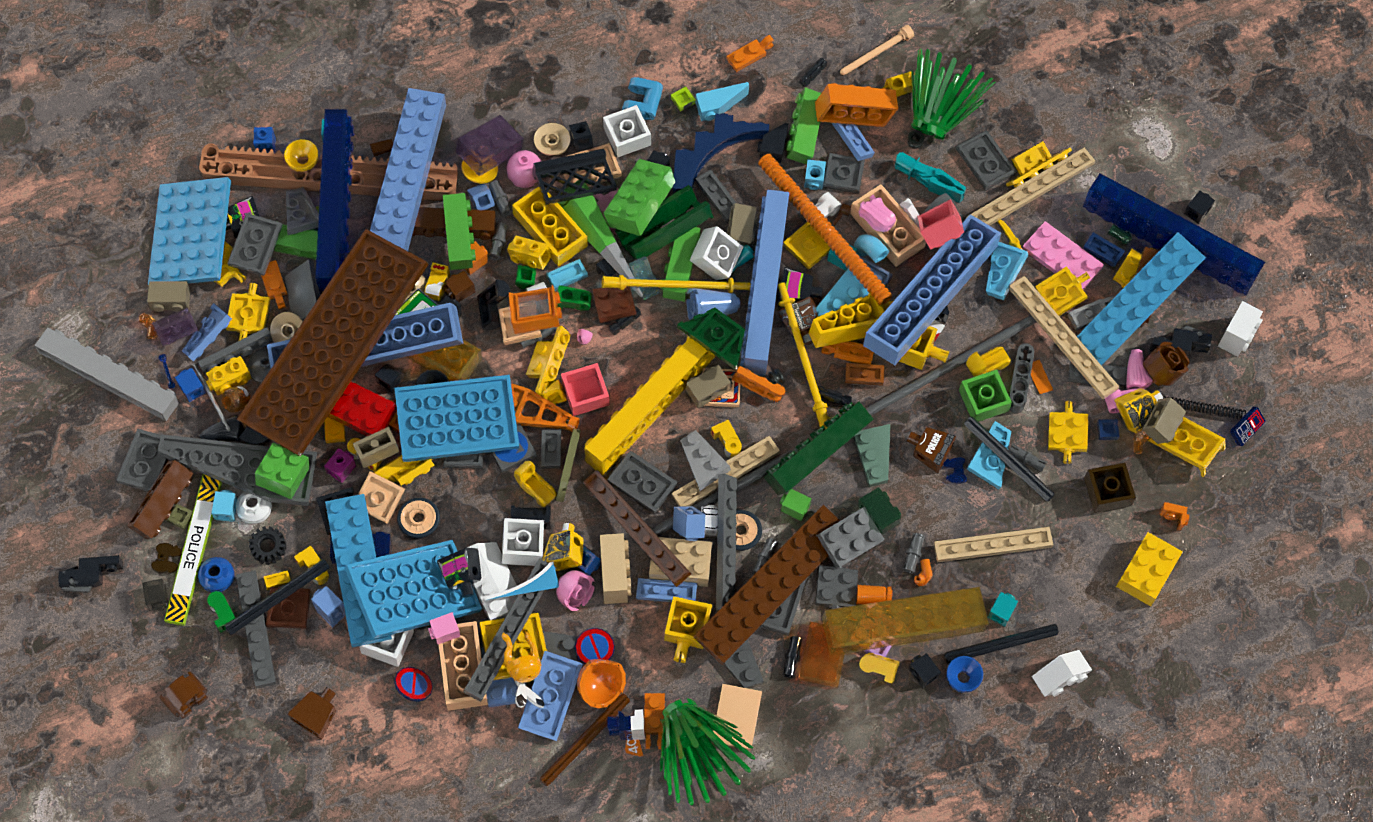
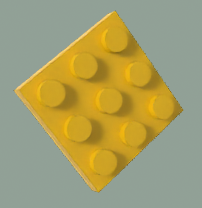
M533 613L529 616L513 645L512 660L530 655V645L525 640V632L532 636V640L538 650L540 662L544 651H547L539 613ZM505 618L479 623L485 653ZM504 662L494 680L511 678Z

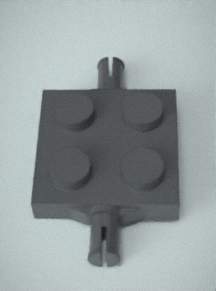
M819 565L815 605L831 609V621L839 620V610H855L858 570L846 569L844 567L837 569L835 565L832 567Z

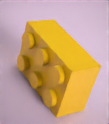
M1147 532L1116 587L1152 606L1183 551Z

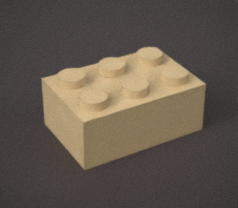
M624 533L600 535L604 604L628 603V596H631L630 561L626 559L629 558L628 540H624Z
M659 537L690 571L691 575L683 582L697 583V586L708 587L712 542ZM651 560L649 579L670 581Z

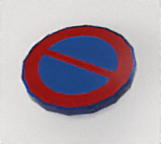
M587 629L576 639V655L584 664L592 659L610 661L613 657L615 650L614 640L603 629Z
M402 668L396 673L394 678V685L398 693L410 701H424L432 693L433 683L430 677L418 668Z

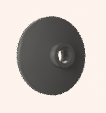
M267 348L253 353L247 364L252 379L259 383L263 382L271 370ZM265 361H269L267 365L262 364Z

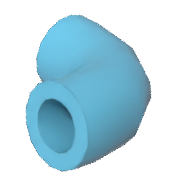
M860 235L853 246L857 248L856 254L862 257L869 255L875 263L880 262L889 254L888 248L873 235Z

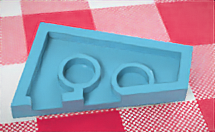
M1001 242L998 243V247L991 256V268L986 287L987 295L1001 300L1005 299L1009 292V286L1014 283L1028 257L1027 251Z
M995 421L988 432L1008 449L1011 431ZM982 442L969 463L967 470L1000 489L1005 462Z

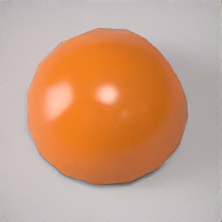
M602 659L589 660L581 668L577 678V690L581 698L588 705L595 708L608 707L623 693L626 684V674L622 665L614 661Z

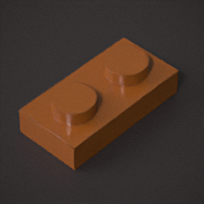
M846 363L845 383L883 386L884 365Z

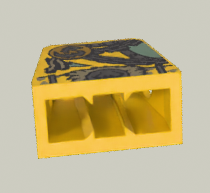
M1139 388L1114 399L1127 429L1138 434L1142 431L1158 399H1163V396L1158 390L1150 393L1145 389Z
M564 523L562 532L551 534L542 560L547 563L554 562L555 571L581 566L583 563L584 540L574 532L575 526L573 524Z

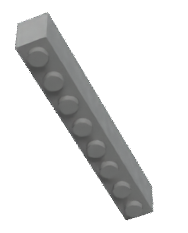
M47 327L34 345L39 354L164 421L168 420L179 404L176 393L168 388L165 390L157 382L144 379V376L140 373L129 371L125 365L112 362L110 357L104 354L102 356L97 354L90 346L84 347L80 345L81 343L75 338L71 337L69 339L65 337L64 333L58 329L52 330Z

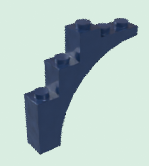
M726 113L715 114L714 133H709L708 131L696 132L694 151L688 149L676 150L673 194L687 185L693 189L699 172L720 151L740 142L763 140V136L769 132V124L763 122H733L734 115Z

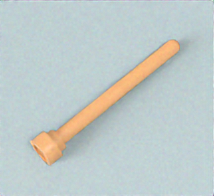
M909 25L902 27L898 35L842 68L840 74L844 76L898 42L912 39L914 37L913 30Z

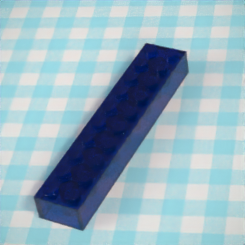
M325 109L315 274L320 294L323 293L344 262L345 253L349 251L346 236H349L347 219H350V208H348V202H351L349 186H352V175H350V169H353L351 153L354 152V144L351 142V137H354L355 131L354 125H352V116L348 115L347 109Z
M1099 173L1090 187L1083 207L1088 212L1099 215L1105 221L1117 225L1123 231L1134 234L1138 239L1147 241L1157 249H1162L1179 232L1206 257L1196 269L1246 296L1265 264V261Z

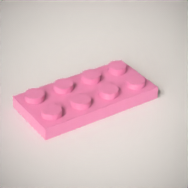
M1046 221L1022 246L1023 250L1027 251L1031 257L1054 274L1066 266L1076 277L1087 272L1090 279L1081 284L1083 290L1104 266L1103 263Z

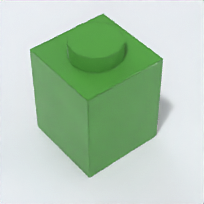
M791 489L788 494L784 493L780 500V504H782L781 512L802 521L810 507L812 498Z

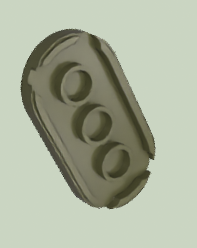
M573 428L556 497L557 502H564L581 432L579 429Z

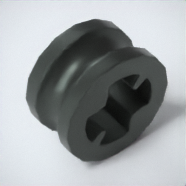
M918 130L911 131L907 139L908 145L914 149L920 148L924 143V134ZM913 137H916V139H919V142H916V141L913 139Z
M778 368L774 370V373H768L771 383L785 384L784 377Z

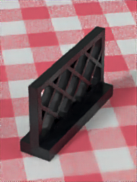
M604 149L533 163L534 180H537L546 205L617 190V185L607 163ZM601 166L605 169L603 173L594 170V168ZM585 170L588 173L584 177L577 174V171ZM568 174L570 177L568 180L559 177V175ZM590 174L599 177L597 182L588 179ZM549 177L552 181L548 184L542 181L541 178ZM573 177L582 181L579 186L570 182ZM604 179L610 182L611 185L603 186L600 182ZM555 181L564 184L562 189L553 186ZM584 183L592 185L593 188L586 190L582 186ZM569 186L576 191L574 193H567L564 190ZM549 190L558 193V195L549 198L547 193Z

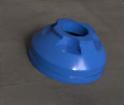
M221 557L207 559L201 564L198 571L199 583L209 592H222L228 589L235 577L234 568L231 563ZM216 566L220 568L217 576L209 575L211 567Z
M957 657L948 665L947 681L958 692H972L982 683L983 669L978 661L971 657ZM961 672L968 674L969 681L966 683L960 682L958 674Z

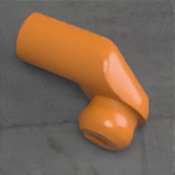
M929 559L920 561L922 571L914 577V582L917 586H925L933 576Z

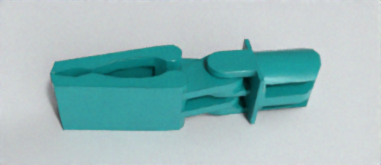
M903 152L897 154L895 169L908 175V180L913 177L929 191L937 195L946 193L957 203L963 201L966 187L939 168L936 169L919 162L920 157L916 160Z

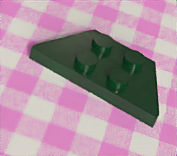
M712 308L704 314L693 316V319L684 323L681 321L677 324L678 329L735 370L737 369L745 334L743 327L716 308Z

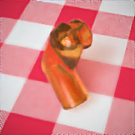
M140 314L138 320L148 329L147 338L155 340L158 322L149 314Z
M1140 430L1134 436L1133 452L1136 454H1141L1143 452V444L1151 439L1143 430Z

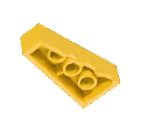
M868 293V296L855 299V302L849 305L845 304L836 311L832 310L813 319L808 334L815 348L865 338L866 332L885 311L882 305H879L878 301L871 296V293Z

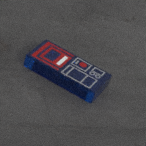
M1253 406L1229 432L1236 444L1243 446L1266 420L1259 408Z

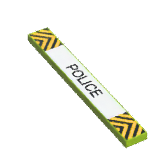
M205 474L202 476L164 619L165 623L183 626L186 624L198 578V571L202 563L213 521L212 508L215 491L220 492L222 486L221 481Z

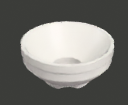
M243 492L236 502V512L239 518L249 524L263 522L268 518L272 510L271 502L247 492ZM250 498L258 500L255 507L251 508L246 505Z

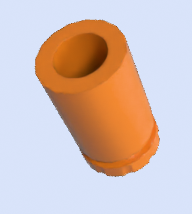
M857 585L856 604L886 605L890 607L892 603L891 587Z

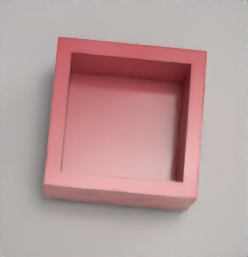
M951 199L917 216L920 232L930 250L939 248L945 242L957 239L964 233L961 216Z
M598 363L561 374L562 386L573 416L610 405L609 394Z

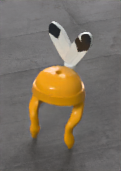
M503 632L502 639L507 644L504 652V665L518 687L515 697L517 706L520 708L524 707L528 699L535 706L543 708V700L525 686L526 682L534 680L541 671L538 650L532 640V636L525 632V640L530 645V655L512 660L513 645L510 637Z

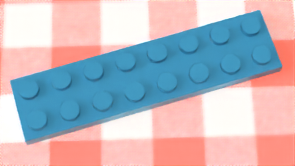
M1177 232L1081 331L1077 338L1102 366L1206 257Z
M360 494L325 501L351 646L353 648L391 640V635L373 639L344 569L347 564L376 558L365 495Z

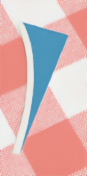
M549 562L541 572L526 582L511 589L485 596L484 599L490 600L559 588L554 562Z

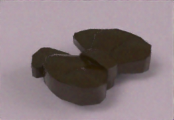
M159 543L156 546V551L158 552L157 559L151 563V567L157 573L171 574L177 570L178 565L169 561V558L181 556V549L177 545Z

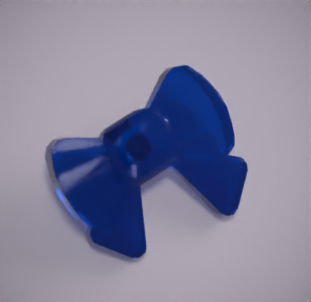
M965 458L947 459L943 463V467L954 468V473L946 477L947 481L956 484H962L967 481L963 468Z

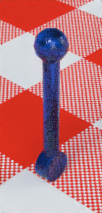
M165 354L159 355V360L163 363L169 382L168 387L173 389L175 388V383L172 381L166 363L167 357Z

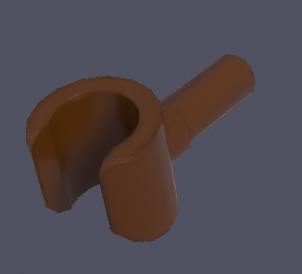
M843 204L831 225L835 226L843 215L849 217L851 206Z

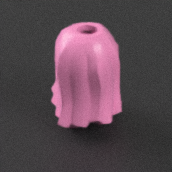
M872 195L869 198V202L863 201L860 204L859 216L864 218L874 230L887 232L895 224V214L884 205L882 198H876Z

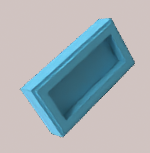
M578 259L546 273V277L550 284L554 286L555 291H557L559 285L568 286L588 277V273L581 260Z

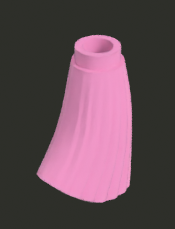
M1131 350L1127 366V390L1135 388L1146 389L1153 384V379L1143 367L1144 357L1142 350Z

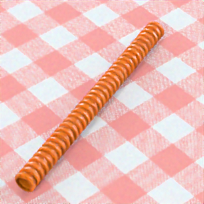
M764 155L758 162L762 170L779 187V190L789 192V201L807 219V222L814 227L818 235H821L824 242L828 243L831 250L835 251V254L853 272L856 279L860 280L861 284H864L863 287L871 293V296L878 301V304L884 305L888 303L892 298V293L889 292V289L885 288L882 281L874 275V272L867 267L866 263H863L860 256L856 255L853 248L835 230V227L831 226L828 219L824 218L821 211L817 210L814 203L810 202L807 195L803 194L800 187L796 186L793 179L786 174V171L779 166V163L772 158V155Z

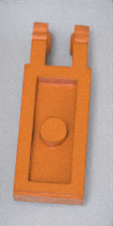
M741 366L738 367L732 377V380L764 398L773 400V402L780 401L786 392L780 384H773L766 378L760 377L752 373L748 368Z
M645 693V749H650L651 747L650 735H658L657 746L658 749H661L663 725L660 718L664 719L662 712L665 709V693Z

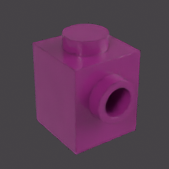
M338 448L324 467L327 474L343 483L356 467L354 456L347 450L343 452Z

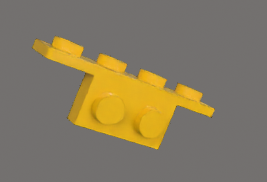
M1044 141L1012 158L1011 160L1019 176L1007 182V187L1013 185L1015 188L1024 183L1023 179L1027 177L1031 179L1038 175V170L1042 168L1046 170L1052 167V162L1055 160L1059 162L1067 158V153L1072 151L1071 147L1051 156Z
M563 326L557 327L552 342L537 341L526 372L529 378H539L535 392L542 397V392L555 382L571 334Z
M401 455L373 473L393 483L397 482L402 486L410 484L416 476L429 472L434 464L431 459L403 462Z

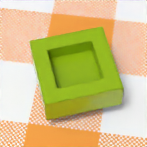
M687 87L671 94V99L679 111L696 103V99Z

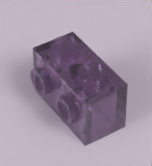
M188 308L152 323L163 346L174 343L177 339L189 336L198 330Z

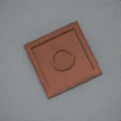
M270 587L269 595L281 587ZM300 588L267 611L266 626L307 629L311 590Z

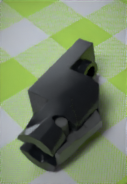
M1185 326L1183 329L1174 328L1170 340L1164 337H1154L1149 352H1153L1163 342L1173 343L1171 346L1181 348L1187 357L1191 350L1192 352L1208 353L1212 334L1190 326Z
M119 555L79 558V569L78 567L59 571V587L63 591L88 593L92 587L103 585V571L111 573L123 569V561Z

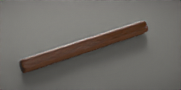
M622 693L540 777L541 782L549 786L630 702L629 697Z

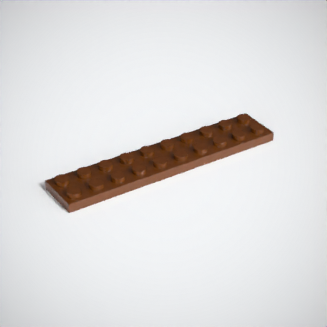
M823 504L693 638L723 665L829 556L817 535L840 520Z

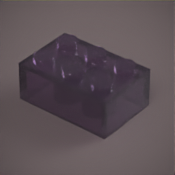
M498 115L459 137L456 153L480 176L508 160L514 153L521 151L524 138L501 115Z

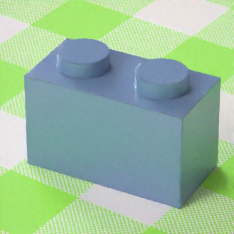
M693 506L674 507L673 530L688 541H697L698 538H704L705 514Z
M327 586L323 589H318L314 593L311 600L316 612L333 628L346 616L343 602Z

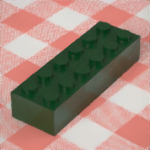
M860 401L854 404L853 402L845 404L838 410L839 415L836 414L828 418L824 422L825 426H821L809 434L810 439L807 438L795 446L796 451L788 452L781 458V463L774 464L766 470L768 474L764 479L777 495L791 490L874 420Z

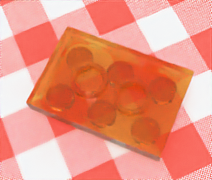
M810 621L798 680L838 688L849 629Z

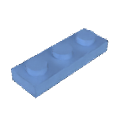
M832 123L857 161L873 157L875 152L856 125Z
M638 578L636 599L672 602L673 596L696 601L697 583L682 582L676 587L668 580Z

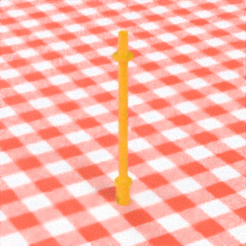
M619 275V277L602 276V288H619V290H624L626 287L727 289L728 293H733V290H750L751 286L750 283L734 282L733 278H729L728 282L627 279L624 275Z
M780 283L778 288L782 301L778 304L781 307H785L815 402L812 408L813 412H816L819 426H825L824 422L829 418L826 409L828 406L821 399L791 305L795 302V298H789L785 283Z

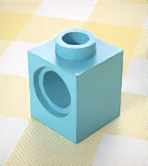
M807 160L804 188L822 190L826 162Z
M230 490L215 491L212 515L215 520L235 521L237 502L235 493Z

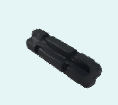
M819 58L816 61L817 64H814L805 73L806 75L800 78L799 83L807 87L810 81H813L821 73V70L827 66L826 60Z
M635 306L636 315L616 320V323H612L609 326V331L613 335H617L620 329L623 330L634 321L633 319L641 316L640 309Z
M820 385L817 386L821 398L825 397L826 400L837 404L842 403L843 406L852 401V397L845 394L843 396L840 392L831 389L826 390L825 387Z

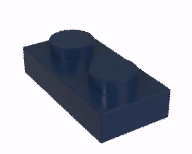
M1094 232L1083 247L1086 252L1114 268L1125 253L1123 249Z

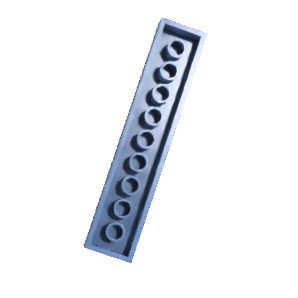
M408 88L370 229L371 232L408 251L446 108L444 94Z
M767 190L766 196L762 197L740 366L748 368L752 373L759 376H766L789 192Z
M970 214L962 223L964 233L959 238L951 239L944 243L866 332L863 346L891 364L896 365L998 247L1001 232Z
M452 303L395 315L361 367L463 344L457 307ZM291 339L267 344L271 368Z

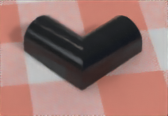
M495 280L477 296L482 330H494L501 326L498 304L509 296L510 293L509 285L503 280Z

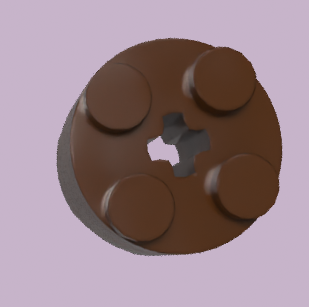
M1171 342L1161 343L1143 362V367L1148 371L1157 386H1171L1189 370L1188 365L1190 363L1187 355L1181 348L1171 346L1173 344Z
M191 671L187 672L189 674L188 677L185 678L182 675L173 681L164 690L167 694L164 697L161 694L159 697L175 717L181 716L182 719L192 712L191 708L195 704L201 705L208 698L206 695L208 690Z

